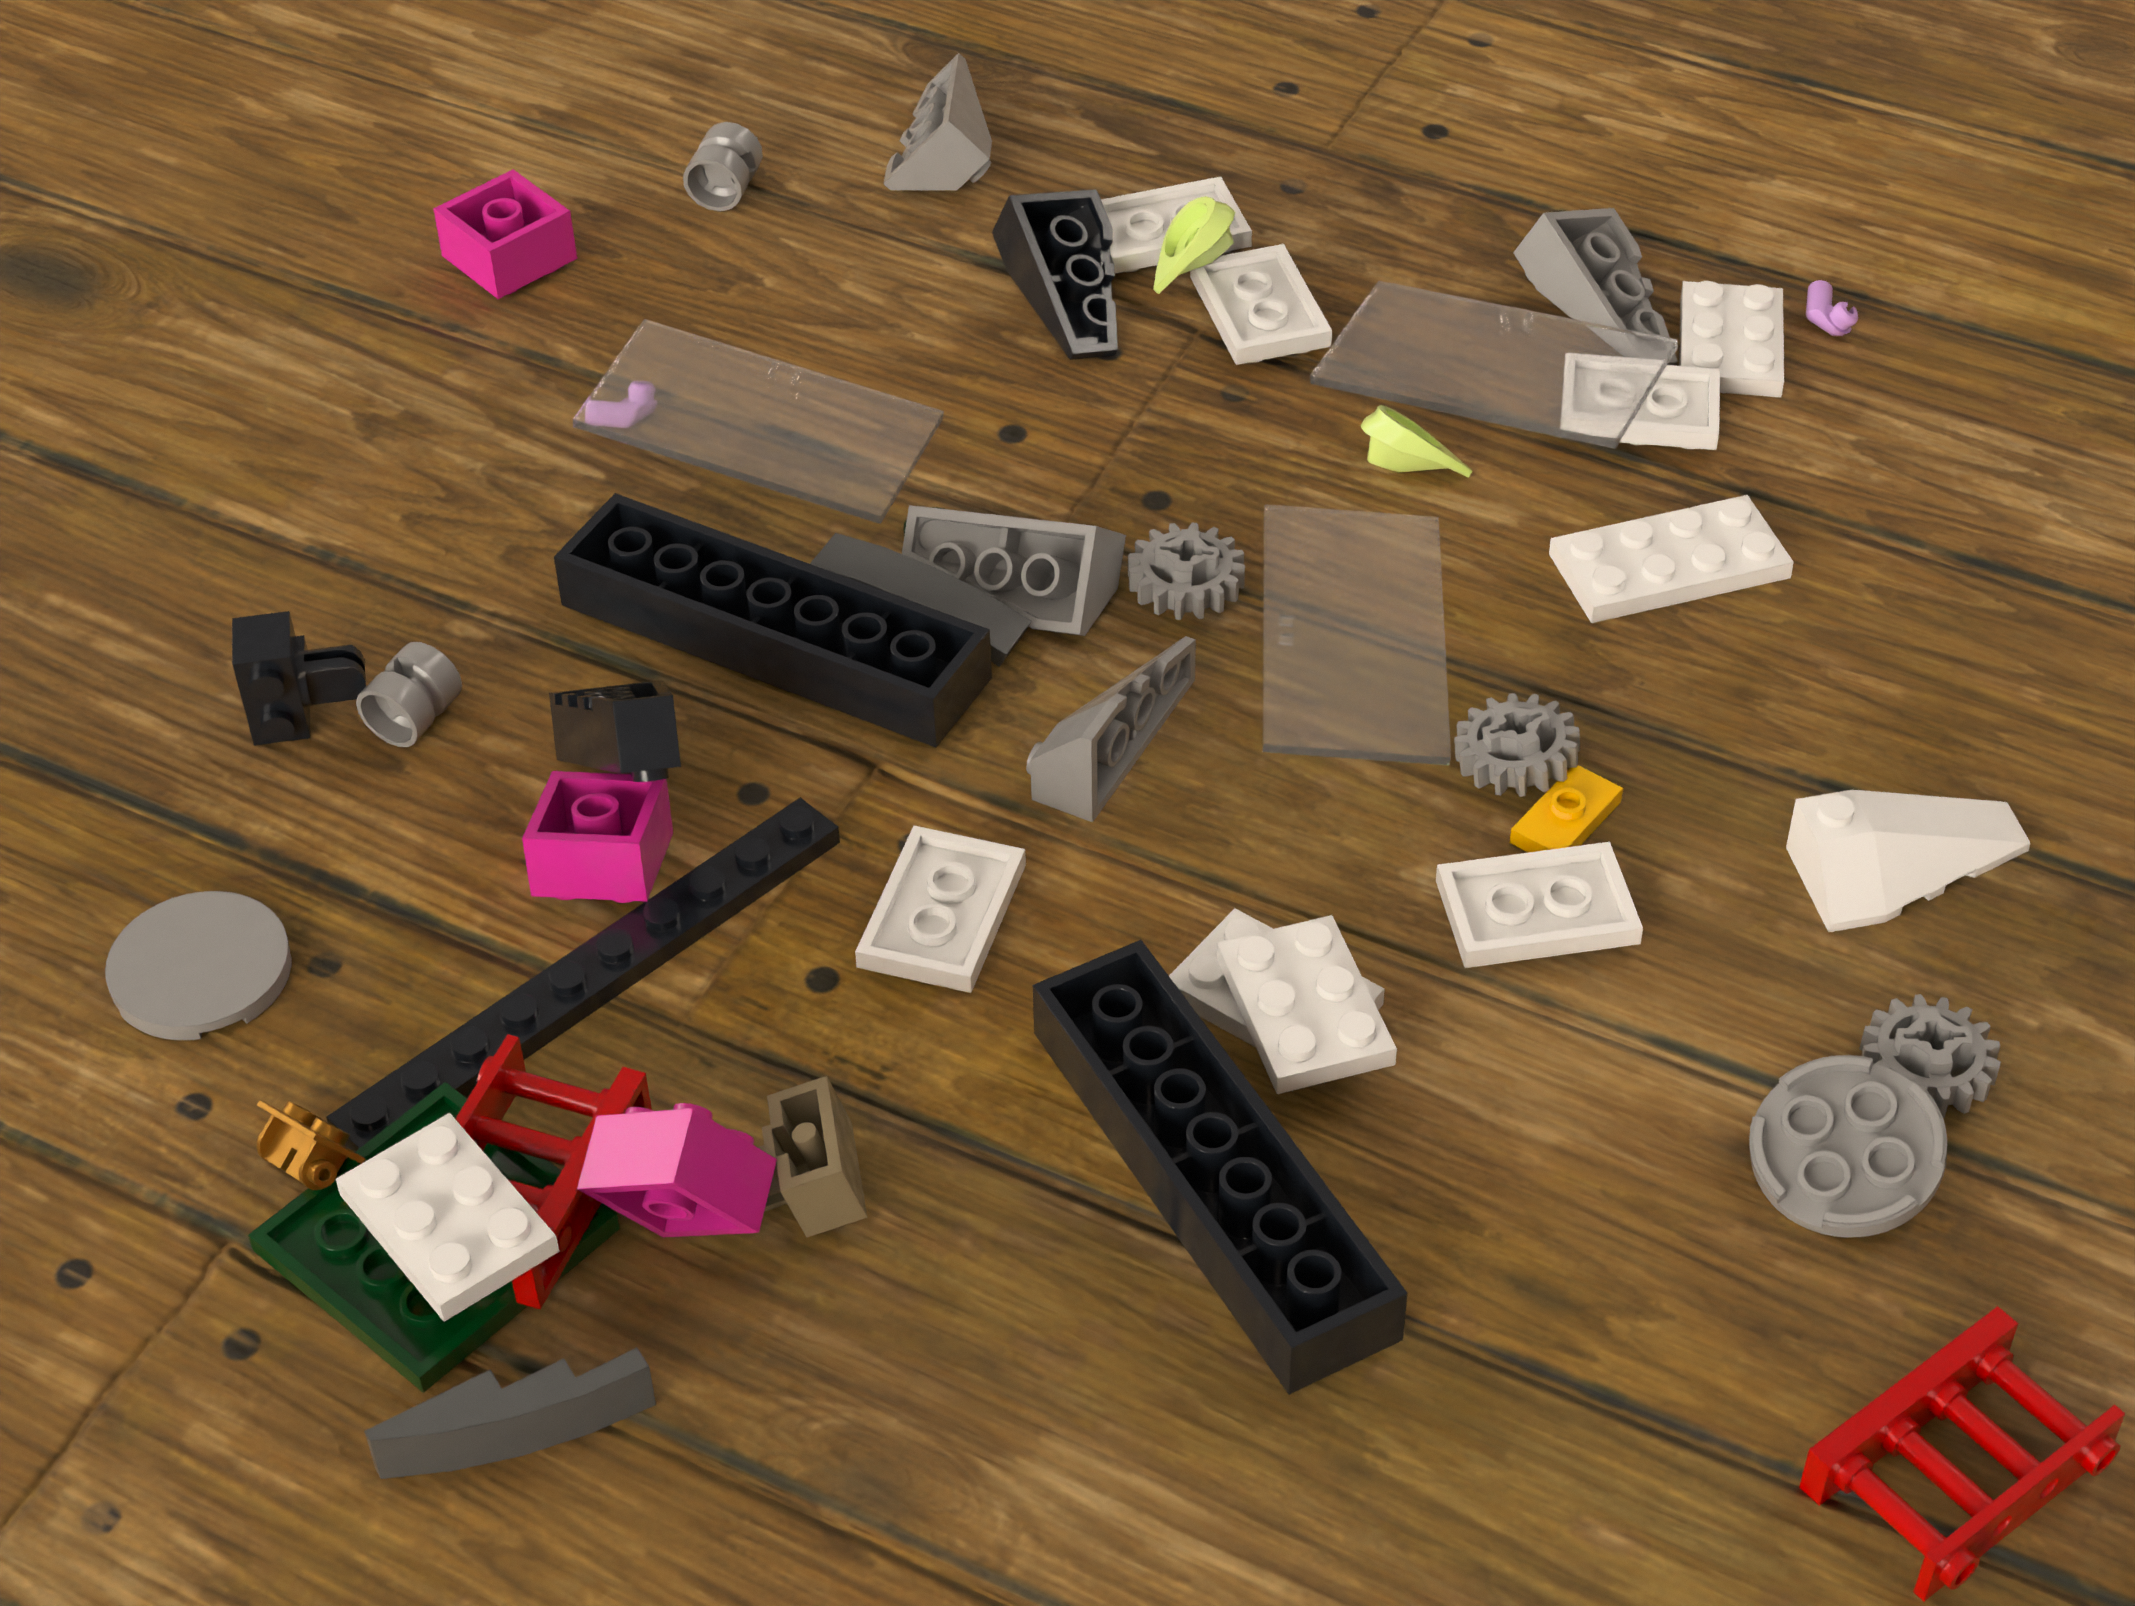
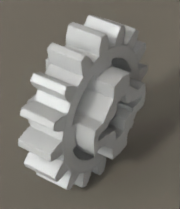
M1192 522L1188 529H1182L1181 531L1175 523L1169 524V533L1166 534L1152 529L1149 531V542L1137 540L1135 542V553H1129L1130 592H1138V603L1140 605L1154 602V614L1160 615L1167 609L1174 610L1175 619L1181 620L1185 612L1193 611L1198 619H1203L1204 609L1210 607L1212 610L1221 613L1224 611V600L1231 602L1238 600L1239 588H1244L1245 585L1243 550L1235 549V539L1232 536L1219 540L1218 528L1216 527L1203 533L1199 531L1198 523Z
M1509 693L1507 702L1498 703V701L1491 697L1486 699L1487 710L1482 711L1471 707L1468 710V721H1458L1457 737H1454L1456 761L1460 762L1462 776L1474 775V786L1478 789L1489 783L1495 784V795L1501 796L1508 787L1516 788L1519 797L1526 796L1527 787L1534 785L1542 792L1548 791V779L1553 778L1564 782L1567 779V768H1575L1578 765V752L1580 751L1579 727H1574V715L1571 712L1560 714L1559 702L1555 700L1542 706L1539 705V695L1532 694L1527 702H1519L1515 693Z
M1917 994L1911 1007H1907L1903 1002L1895 998L1890 1002L1888 1013L1878 1009L1873 1012L1870 1026H1865L1860 1044L1861 1056L1873 1058V1063L1897 1071L1912 1082L1918 1081L1932 1096L1943 1118H1945L1948 1105H1953L1957 1110L1965 1114L1970 1110L1972 1099L1984 1102L1988 1097L1990 1086L1995 1085L2001 1061L1997 1060L2000 1050L1999 1041L1987 1039L1991 1027L1988 1022L1972 1024L1969 1021L1972 1009L1966 1006L1957 1013L1948 1010L1949 1001L1945 997H1941L1936 1006H1929L1921 994Z

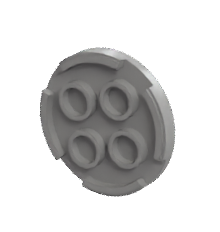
M204 891L185 894L163 901L132 920L118 935L108 953L105 977L111 998L119 1009L121 1017L134 1028L163 1039L197 1040L202 1039L203 1032L226 1027L241 1019L248 1023L263 1013L277 999L285 987L290 975L292 958L285 928L281 920L270 908L242 894L224 891Z
M1854 1055L1823 1057L1788 1071L1779 1078V1084L1763 1100L1755 1117L1753 1116L1750 1126L1749 1143L1752 1169L1764 1195L1788 1219L1804 1228L1825 1235L1847 1238L1865 1237L1899 1227L1916 1216L1930 1202L1938 1190L1945 1172L1947 1133L1944 1119L1936 1102L1918 1081L1912 1082L1897 1071L1873 1063V1058Z

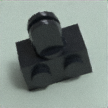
M290 611L232 618V665L254 746L311 738L310 706L355 700L366 687L365 658L362 652L353 645L308 650L304 635L295 636Z

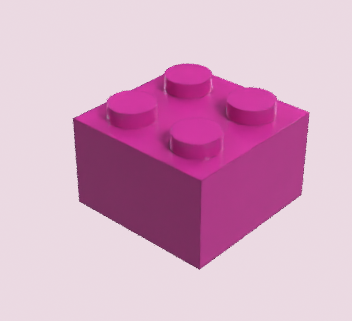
M514 169L433 208L442 257L497 299L512 294L519 288L547 274L553 273L558 268L577 259L570 210Z
M552 771L522 837L531 896L555 897L559 900H573L577 898L613 900L618 903L647 902L673 836L667 779L633 782L631 774Z
M678 1103L674 1105L673 1110L653 1111L642 1107H629L626 1109L625 1114L600 1115L596 1117L577 1189L661 1237L759 1233L777 1159L754 1146V1139L750 1135L741 1131L726 1129L713 1121L712 1113L701 1106Z

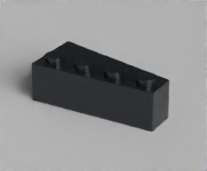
M662 680L549 693L557 760L620 774L631 772L633 782L669 778L668 768L681 767L673 694Z

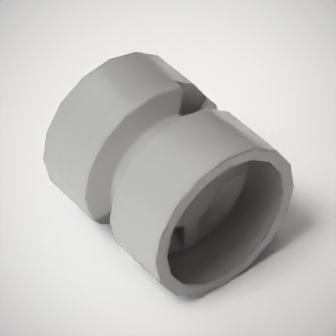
M723 122L711 127L684 172L683 182L688 195L698 205L708 210L721 212L736 206L763 158L762 147L757 137L747 128L737 123Z
M410 642L390 660L385 670L376 675L359 693L356 700L358 714L364 724L385 742L397 747H409L416 743L433 724L434 718L442 714L460 694L462 689L461 676L454 664L442 652L422 642Z

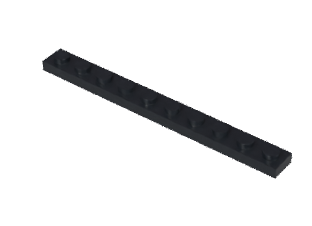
M801 797L660 891L647 902H644L328 1115L326 1117L327 1122L350 1135L345 1146L355 1152L444 1082L468 1099L477 1084L483 1062L487 1057L496 1054L507 1034L519 1037L523 1059L525 1060L840 843L839 827Z

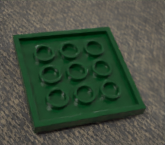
M444 1082L360 1147L355 1153L364 1157L365 1161L448 1113L456 1118L467 1098ZM488 1143L483 1150L507 1179L544 1189L549 1184L554 1185L561 1173V1170L551 1162ZM349 1157L346 1158L336 1178L359 1166L361 1163ZM336 1179L330 1186L324 1189H306L248 1234L252 1250L423 1393L527 1307L516 1302L513 1284L510 1281L444 1322L340 1196ZM601 1203L558 1280L620 1229L618 1215L615 1211Z

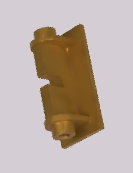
M259 1100L257 1106L272 1114L257 1139V1152L263 1160L286 1171L287 1174L300 1181L307 1188L321 1190L330 1186L335 1181L337 1173L346 1157L361 1164L366 1160L345 1146L350 1137L348 1133L321 1120L322 1118L291 1101H287L281 1111Z

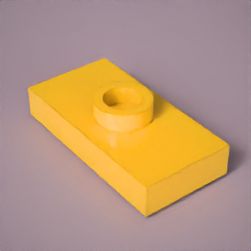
M1579 765L1575 768H1569L1567 770V779L1564 782L1557 780L1511 828L1509 843L1528 853L1581 846L1621 803L1623 788Z

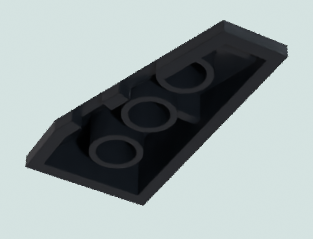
M1097 189L1009 195L992 231L1007 272L1070 360L1115 356L1118 350L1116 303L1112 300L1111 284L1115 273L1114 264L1110 260L1113 228Z

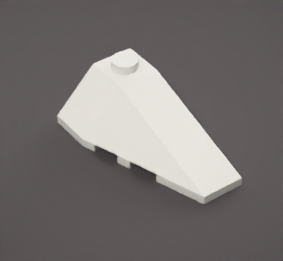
M1846 790L1796 799L1786 849L1828 932H1835L1885 923L1901 915L1903 906L1923 896L1929 901L1943 894L1947 884L1965 875L1975 878L2029 851L2031 843L2007 802Z

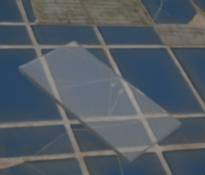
M1378 281L1310 375L1311 384L1616 449L1677 350L1678 340Z
M644 319L573 418V427L881 524L942 422L944 411Z
M1264 504L1262 752L1450 765L1451 748L1439 517Z

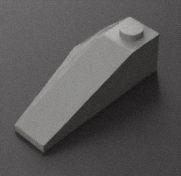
M958 53L927 84L913 112L916 119L903 132L899 140L906 148L902 156L898 152L895 153L887 164L883 184L889 190H958L968 180L972 183L979 180L990 167L991 161L989 159L992 139L966 59Z
M1614 208L1543 213L1513 252L1524 269L1526 277L1533 283L1536 290L1624 362L1675 365L1678 360L1664 319L1652 309L1649 301L1650 295L1654 292L1651 281L1648 278L1641 277L1637 265L1642 258L1639 246Z
M909 505L902 554L931 565L987 593L1031 620L1032 622L1029 627L1032 629L1085 636L1118 589L1126 535L1093 525Z
M1185 636L1057 723L1043 743L1037 742L1029 754L1026 766L1027 773L1031 775L1032 800L1093 822L1195 681L1196 639Z

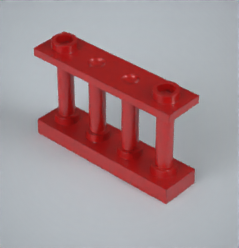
M507 1034L496 1054L487 1057L483 1062L477 1084L455 1119L482 1151L488 1143L564 1165L554 1185L549 1184L544 1189L508 1179L557 1237L558 1253L512 1280L516 1302L541 1310L601 1205V1202L577 1189L596 1117L600 1115L625 1114L626 1109L629 1107H642L652 1110L645 1072L622 1066L610 1089L604 1088L600 1093L527 1073L519 1037ZM518 1096L592 1117V1120L582 1137L576 1136L571 1141L502 1121V1118L515 1097Z
M1998 1306L1812 1446L1808 1451L1799 1488L1819 1506L1839 1490H1842L1845 1494L1854 1492L1925 1557L1913 1591L1923 1602L1945 1585L1950 1590L1960 1587L1976 1570L1980 1557L2084 1473L2088 1472L2092 1476H2097L2112 1463L2121 1448L2120 1444L2115 1440L2125 1413L2115 1404L2087 1426L2012 1363L2014 1354L2010 1352V1348L2018 1323ZM1981 1381L1986 1385L1995 1383L2065 1444L2043 1462H2040L1966 1398L1968 1391ZM1934 1417H1937L1940 1421L1948 1418L2019 1481L1995 1500L1992 1499L1920 1435L1921 1427ZM1888 1453L1893 1457L1902 1455L1972 1518L1946 1538L1872 1471L1874 1464Z

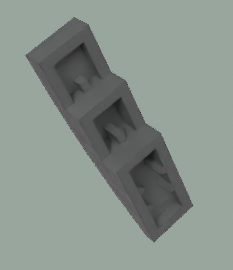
M838 533L832 536L810 563L811 565L990 629L991 662L999 667L1026 633L1032 622L987 593L931 565L888 548Z
M636 1347L578 1377L574 1376L564 1358L504 1388H501L492 1371L488 1370L364 1432L375 1469L381 1479L449 1472L524 1456L596 1432L655 1406L656 1401L649 1365Z

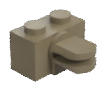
M824 1076L767 1095L771 1124L762 1127L764 1145L758 1148L776 1158L777 1162L764 1212L788 1204L806 1237L868 1218L852 1122L828 1077Z

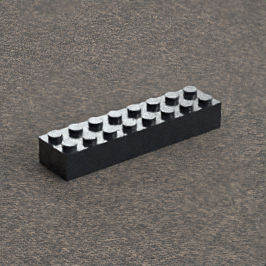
M616 493L554 556L562 606L933 747H937L992 679L990 629Z
M1142 940L1032 985L1034 1034L1289 1395L1403 1341L1407 1291Z

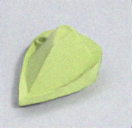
M1204 196L1188 202L1172 220L1163 240L1155 274L1154 291L1160 294L1178 275L1212 263L1234 243L1229 226L1234 219L1235 211L1229 205Z
M1378 406L1376 411L1367 416L1360 425L1362 430L1370 436L1367 461L1371 464L1398 473L1449 468L1469 478L1473 472L1417 423L1387 406Z

